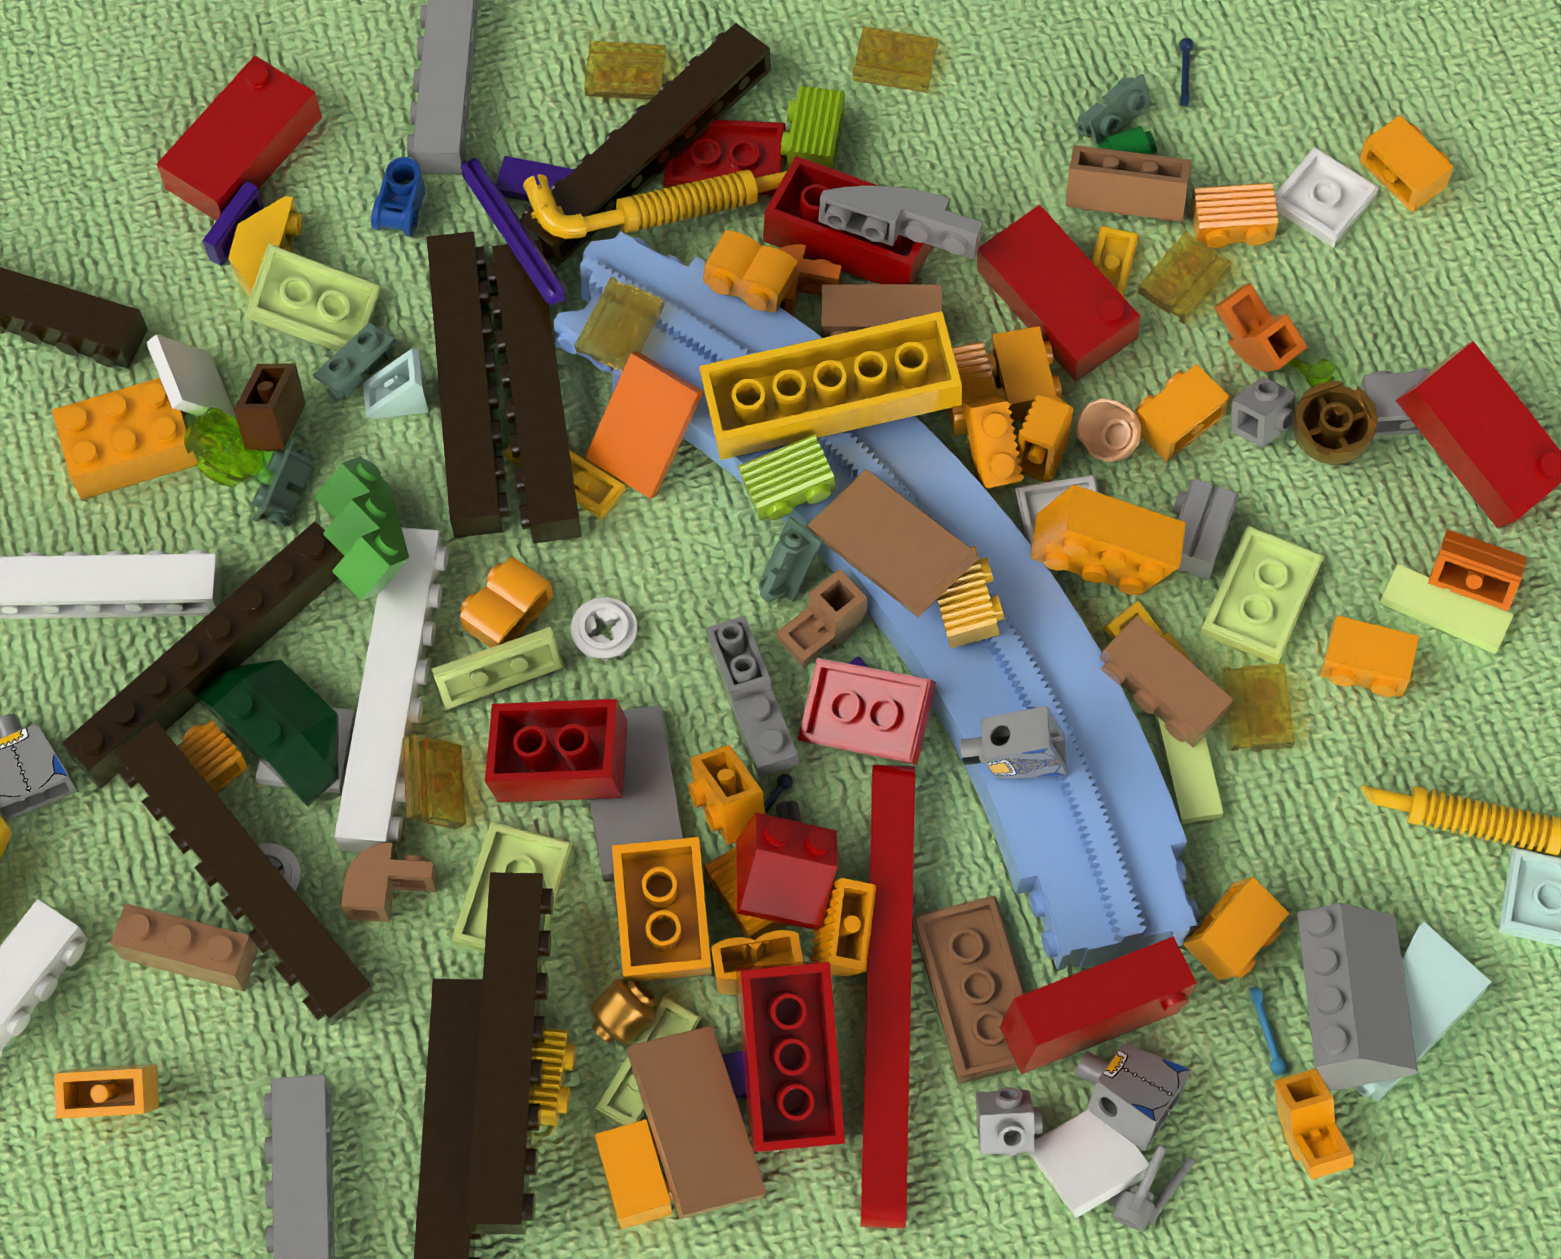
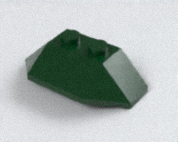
M281 659L225 668L195 696L307 807L339 779V716Z

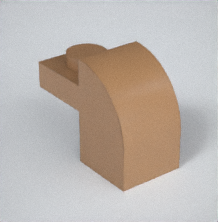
M839 569L808 593V608L776 632V639L804 668L829 647L832 646L836 649L850 637L866 614L867 597Z
M381 843L365 849L352 861L345 875L341 908L347 920L390 922L394 890L437 892L438 873L434 862H428L427 858L417 855H407L402 860H398L393 843Z

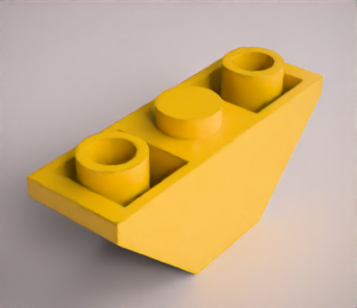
M291 196L282 197L237 225L228 258L235 278L249 297L251 296L268 244L293 252V247H291L294 236L298 237L301 233L302 214L297 212L294 199Z

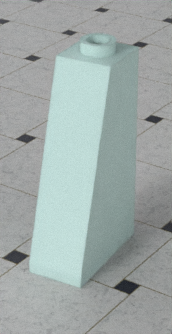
M1425 922L1416 930L1402 957L1417 1062L1484 994L1491 983L1484 974ZM1403 1077L1355 1086L1354 1088L1363 1096H1372L1379 1102Z

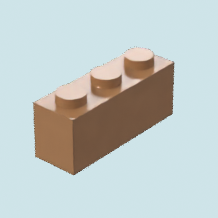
M1074 145L1069 166L1065 206L1086 211L1113 212L1125 216L1152 217L1163 221H1183L1192 160Z
M822 284L821 337L825 338L942 311V284Z
M1138 616L1112 640L1101 654L1100 659L1105 663L1101 670L1118 685L1124 686L1133 694L1135 703L1143 711L1149 714L1154 713L1166 723L1165 728L1171 736L1180 742L1186 741L1192 747L1226 713L1233 701L1226 692Z
M127 903L124 905L110 942L122 960L240 991L245 990L258 953L249 935Z

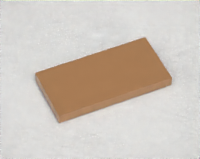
M867 469L807 525L808 529L822 539L825 545L916 617H919L978 560L973 549Z
M996 895L912 916L913 928L958 1083L962 1084L1019 1069L999 1027L1013 998L1025 994Z
M708 1026L630 1045L626 1051L679 1219L763 1198L767 1192L713 1027Z

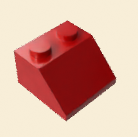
M755 813L736 840L737 914L819 930L822 927L838 868L837 830Z

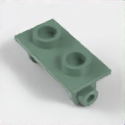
M1140 74L1135 79L1133 77L1120 79L1117 85L1102 97L1103 103L1106 105L1104 106L1096 102L1085 113H1082L1078 117L1079 122L1076 123V129L1084 136L1088 133L1091 134L1095 146L1098 143L1104 142V137L1123 130L1151 105L1144 75Z
M369 322L313 374V377L329 387L326 391L334 401L338 402L341 398L346 400L349 394L364 381L361 376L363 371L371 375L381 364L392 357L391 352L395 349L393 344L396 340Z
M290 439L283 450L276 449L270 458L266 470L273 473L268 484H260L252 501V505L258 507L253 517L255 522L262 514L269 516L268 522L277 527H283L285 522L291 520L300 495L286 489L287 485L302 490L314 465L311 461L313 455L304 449H298L297 452L291 450L294 439Z
M791 516L786 521L762 575L763 580L759 584L760 596L769 602L782 595H785L791 601L796 599L822 543V539Z

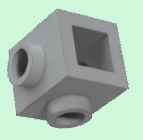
M1262 376L1251 386L1242 389L1239 395L1232 399L1231 431L1262 448L1265 447L1281 433L1287 432L1292 427L1295 417V392Z
M1006 1087L998 1091L976 1092L977 1136L980 1154L1015 1156L1022 1152H1035L1034 1134H1042V1114L1040 1106H1032L1030 1090Z

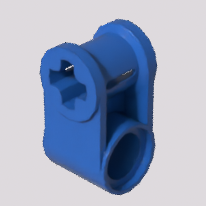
M399 157L388 164L379 195L375 199L372 209L371 225L373 230L380 231L383 227L403 231L405 236L412 237L418 224L420 208L425 196V185L419 165L413 159ZM404 180H412L410 183L405 185L399 184L401 181Z

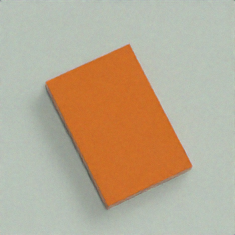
M638 351L632 352L589 446L585 459L649 499L656 497L704 391Z

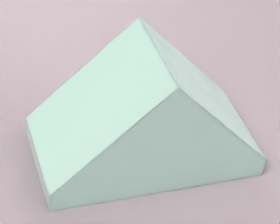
M411 348L363 382L366 418L380 419L429 413L426 378L419 350Z

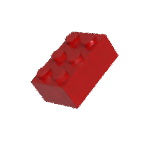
M617 699L492 704L485 783L497 802L622 798L628 720Z

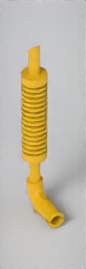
M750 170L736 172V174L731 173L721 177L717 176L700 180L699 182L695 181L684 185H677V187L673 186L669 189L664 188L662 191L655 190L654 192H647V194L642 193L632 197L628 196L617 199L616 210L585 217L581 213L564 215L562 207H557L545 175L538 174L537 178L540 185H537L534 175L527 178L523 183V188L534 211L531 213L532 219L536 218L542 228L553 236L563 239L586 237L587 232L617 225L621 226L624 233H630L639 229H646V227L652 228L653 226H661V224L665 225L676 221H683V219L687 220L698 216H705V214L718 213L720 210L727 211V209L731 210L735 209V207L740 208L753 205L758 201V193L777 189L787 171L754 178Z
M1361 785L1362 792L1370 803L1407 812L1406 822L1409 824L1420 826L1423 822L1424 827L1429 828L1430 824H1432V829L1437 830L1440 826L1441 831H1446L1449 828L1450 833H1455L1458 830L1459 835H1463L1466 832L1468 837H1472L1474 833L1477 839H1480L1483 835V839L1489 841L1490 837H1492V842L1495 843L1500 839V843L1504 845L1509 841V846L1514 847L1517 843L1518 848L1523 849L1526 845L1527 850H1532L1534 847L1536 852H1540L1543 849V853L1558 856L1561 850V817L1551 816L1549 819L1548 814H1542L1540 817V813L1534 812L1531 815L1529 810H1525L1523 814V810L1517 808L1514 812V807L1508 806L1507 810H1505V805L1502 804L1497 808L1496 803L1492 802L1488 806V801L1483 800L1480 804L1479 799H1474L1471 802L1470 797H1465L1462 800L1461 795H1457L1454 798L1452 793L1445 797V792L1440 791L1439 795H1437L1436 790L1432 789L1428 793V788L1414 786L1412 794L1406 795Z

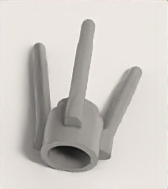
M1159 1145L1149 1163L1140 1186L1132 1185L1127 1191H1122L1110 1198L1108 1205L1114 1207L1111 1217L1121 1224L1138 1231H1145L1147 1224L1154 1225L1159 1212L1186 1177L1195 1160L1192 1157L1187 1158L1154 1203H1152L1154 1195L1149 1192V1189L1166 1152V1147Z

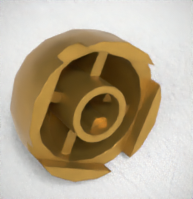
M1329 381L1318 383L1304 393L1295 411L1293 430L1298 445L1306 455L1319 463L1337 465L1349 463L1364 453L1374 438L1378 422L1375 404L1365 391L1358 387L1356 391L1350 387L1343 386L1344 382Z

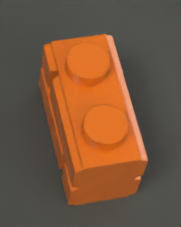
M1447 529L1434 561L1428 584L1442 589L1448 588L1456 594L1509 611L1522 579L1527 556Z

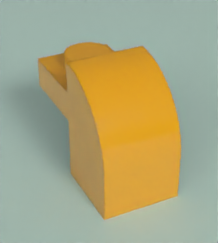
M1314 1068L1275 1080L1276 1105L1284 1136L1295 1161L1301 1160L1310 1179L1313 1180L1354 1167L1353 1153L1335 1123L1333 1097L1317 1069Z

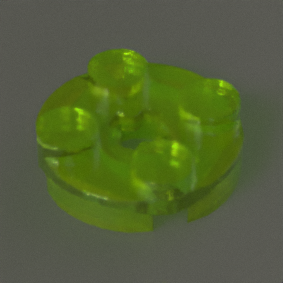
M211 407L207 409L185 431L184 445L187 453L189 454L193 450L195 456L199 459L195 466L206 477L220 485L236 487L239 482L247 484L262 468V450H245L237 420L225 414L219 408Z

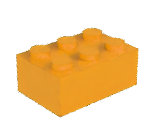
M160 378L52 409L69 476L81 500L199 465L184 411L171 407Z
M1073 484L1037 513L1030 558L1043 562L1049 569L1067 570L1081 575L1086 581L1093 583L1103 582L1119 587V590L1125 594L1141 595L1180 568L1186 522Z
M699 837L612 845L624 980L629 982L633 978L642 982L712 975Z

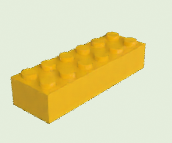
M942 311L699 366L720 460L789 445L813 434L819 438L962 405V383Z

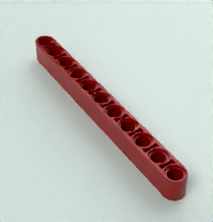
M907 765L872 766L869 883L876 885L867 958L860 1227L906 1229L915 766Z

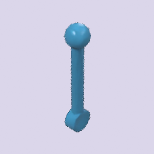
M1258 986L1249 988L1252 1004L1255 1005L1272 1058L1270 1069L1276 1075H1283L1287 1071L1288 1066L1286 1061L1280 1057L1263 1005L1261 990Z

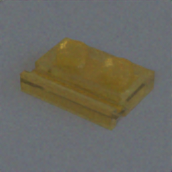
M863 26L856 63L853 69V81L928 93L938 48V38Z
M589 41V55L584 84L585 96L651 100L658 94L663 85L666 45Z
M1185 231L1139 284L1137 293L1168 314L1172 312L1180 318V322L1185 324L1231 270L1232 261L1229 259L1225 261L1218 256L1217 251Z
M610 277L574 345L576 352L585 353L591 356L592 359L623 372L630 354L636 351L641 352L665 306L664 300L632 285L622 284L616 278Z
M1285 664L1249 665L1238 669L1224 667L1222 672L1224 692L1233 699L1227 710L1231 751H1238V749L1250 748V750L1293 748L1295 737Z
M414 733L403 738L406 819L418 818L422 819L423 823L455 830L466 825L462 745L430 737L422 739L418 738V734Z

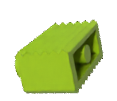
M801 85L798 89L797 100L789 99L787 122L792 123L791 132H783L781 142V155H787V169L790 167L795 156L832 169L835 168L845 111L844 91L828 90L827 88L821 89L819 87L813 88L811 86L806 88L804 85Z
M815 434L738 466L742 482L760 521H764L767 518L770 520L784 518L797 505H803L806 501L808 504L820 503L827 499L831 492L836 490L833 472Z

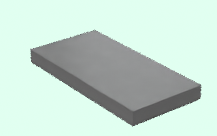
M661 705L623 711L628 720L623 797L590 799L603 881L615 879L612 845L683 838Z

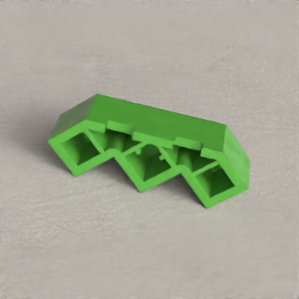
M360 456L341 463L314 498L335 518L323 533L344 555L332 572L362 601L380 593L409 559V554L390 485L380 476V470L375 464Z

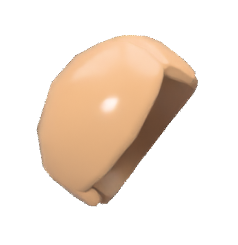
M1100 398L1088 403L1080 412L1075 433L1077 439L1083 443L1090 456L1099 461L1116 463L1130 457L1139 445L1141 423L1133 409L1125 403Z

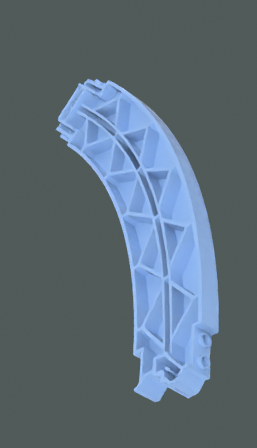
M621 231L613 239L590 242L583 252V261L580 264L581 299L588 302L583 310L561 312L554 319L555 347L558 349L562 348L570 354L577 353L585 357L603 372H612V392H614L632 352L638 351L704 391L699 369L701 365L816 340L822 337L780 307H778L776 312L758 311L749 307L740 297L715 293L703 282L706 262L697 256L687 267L678 258L672 255L664 256L651 249L644 240L638 237H630ZM703 393L683 437L742 484L738 469L739 465L787 446L784 445L720 460L705 393ZM916 416L817 438L833 472L836 490L831 492V495L820 503L808 504L806 501L803 505H797L795 508H792V512L782 518L785 522L791 516L808 529L807 525L867 469L967 546H976L979 559L988 558L994 581L986 583L990 597L998 595L1005 620L997 622L1000 635L983 639L980 642L975 641L972 644L950 648L937 600L919 617H916L823 542L817 551V555L834 573L841 569L866 595L867 613L892 644L911 674L915 677L931 679L936 682L931 706L948 733L961 760V740L982 737L981 722L986 717L1048 706L1064 732L1067 775L998 779L993 775L986 763L964 765L995 834L1015 894L1029 892L1032 913L1035 918L1041 917L1045 932L1041 933V939L1047 958L1053 957L1057 971L1066 969L1067 965L1073 964V967L1080 966L1082 969L1103 964L1174 936L1178 946L1183 945L1182 943L1189 935L1194 933L1197 924L1200 922L1197 903L1194 898L1188 899L1183 885L1186 883V871L1180 856L1187 843L1183 828L1156 759L1121 686L1101 670L1105 665L1100 659L1101 650L1051 572L1043 562L1030 558L1032 546L1012 520L960 460Z

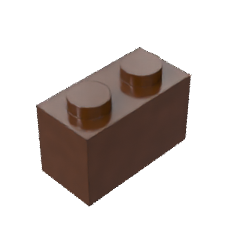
M296 363L256 365L234 408L245 450L270 452L285 448L306 405Z

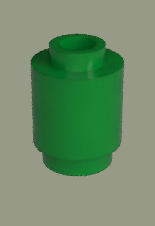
M1141 126L1104 137V142L1096 144V148L1149 155L1157 153L1152 133L1150 131L1144 132Z

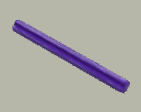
M472 158L469 162L463 161L460 166L463 170V178L545 301L551 305H554L557 301L563 302L566 298L565 286L480 160Z

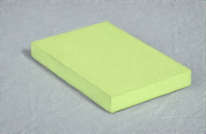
M268 244L244 318L338 352L371 322L381 285Z
M1247 525L1200 634L1278 665L1321 567L1324 555Z
M491 822L452 937L453 945L485 952L490 872L543 873L546 887L553 888L554 911L574 849L573 843ZM545 915L544 930L548 929L552 915Z

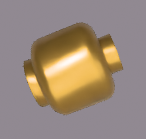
M632 978L629 982L616 979L591 1005V1012L596 1020L592 1024V1028L609 1044L614 1040L622 1044H631L655 1020L656 1012L653 1006L657 1003L656 999L636 979Z

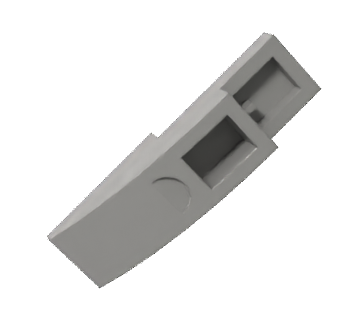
M890 186L841 187L824 190L820 196L818 222L826 224L831 228L842 229L866 237L868 240L893 246L898 235H901L915 242L929 244L947 250L949 253L974 259L979 248L983 222L949 212L950 198L908 188Z
M746 616L707 627L706 633L726 695L747 753L751 755L758 776L761 777L799 765L798 753L773 693L771 679Z

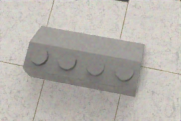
M1336 903L1297 912L1315 1068L1329 1091L1418 1074L1398 925L1395 915L1344 903Z

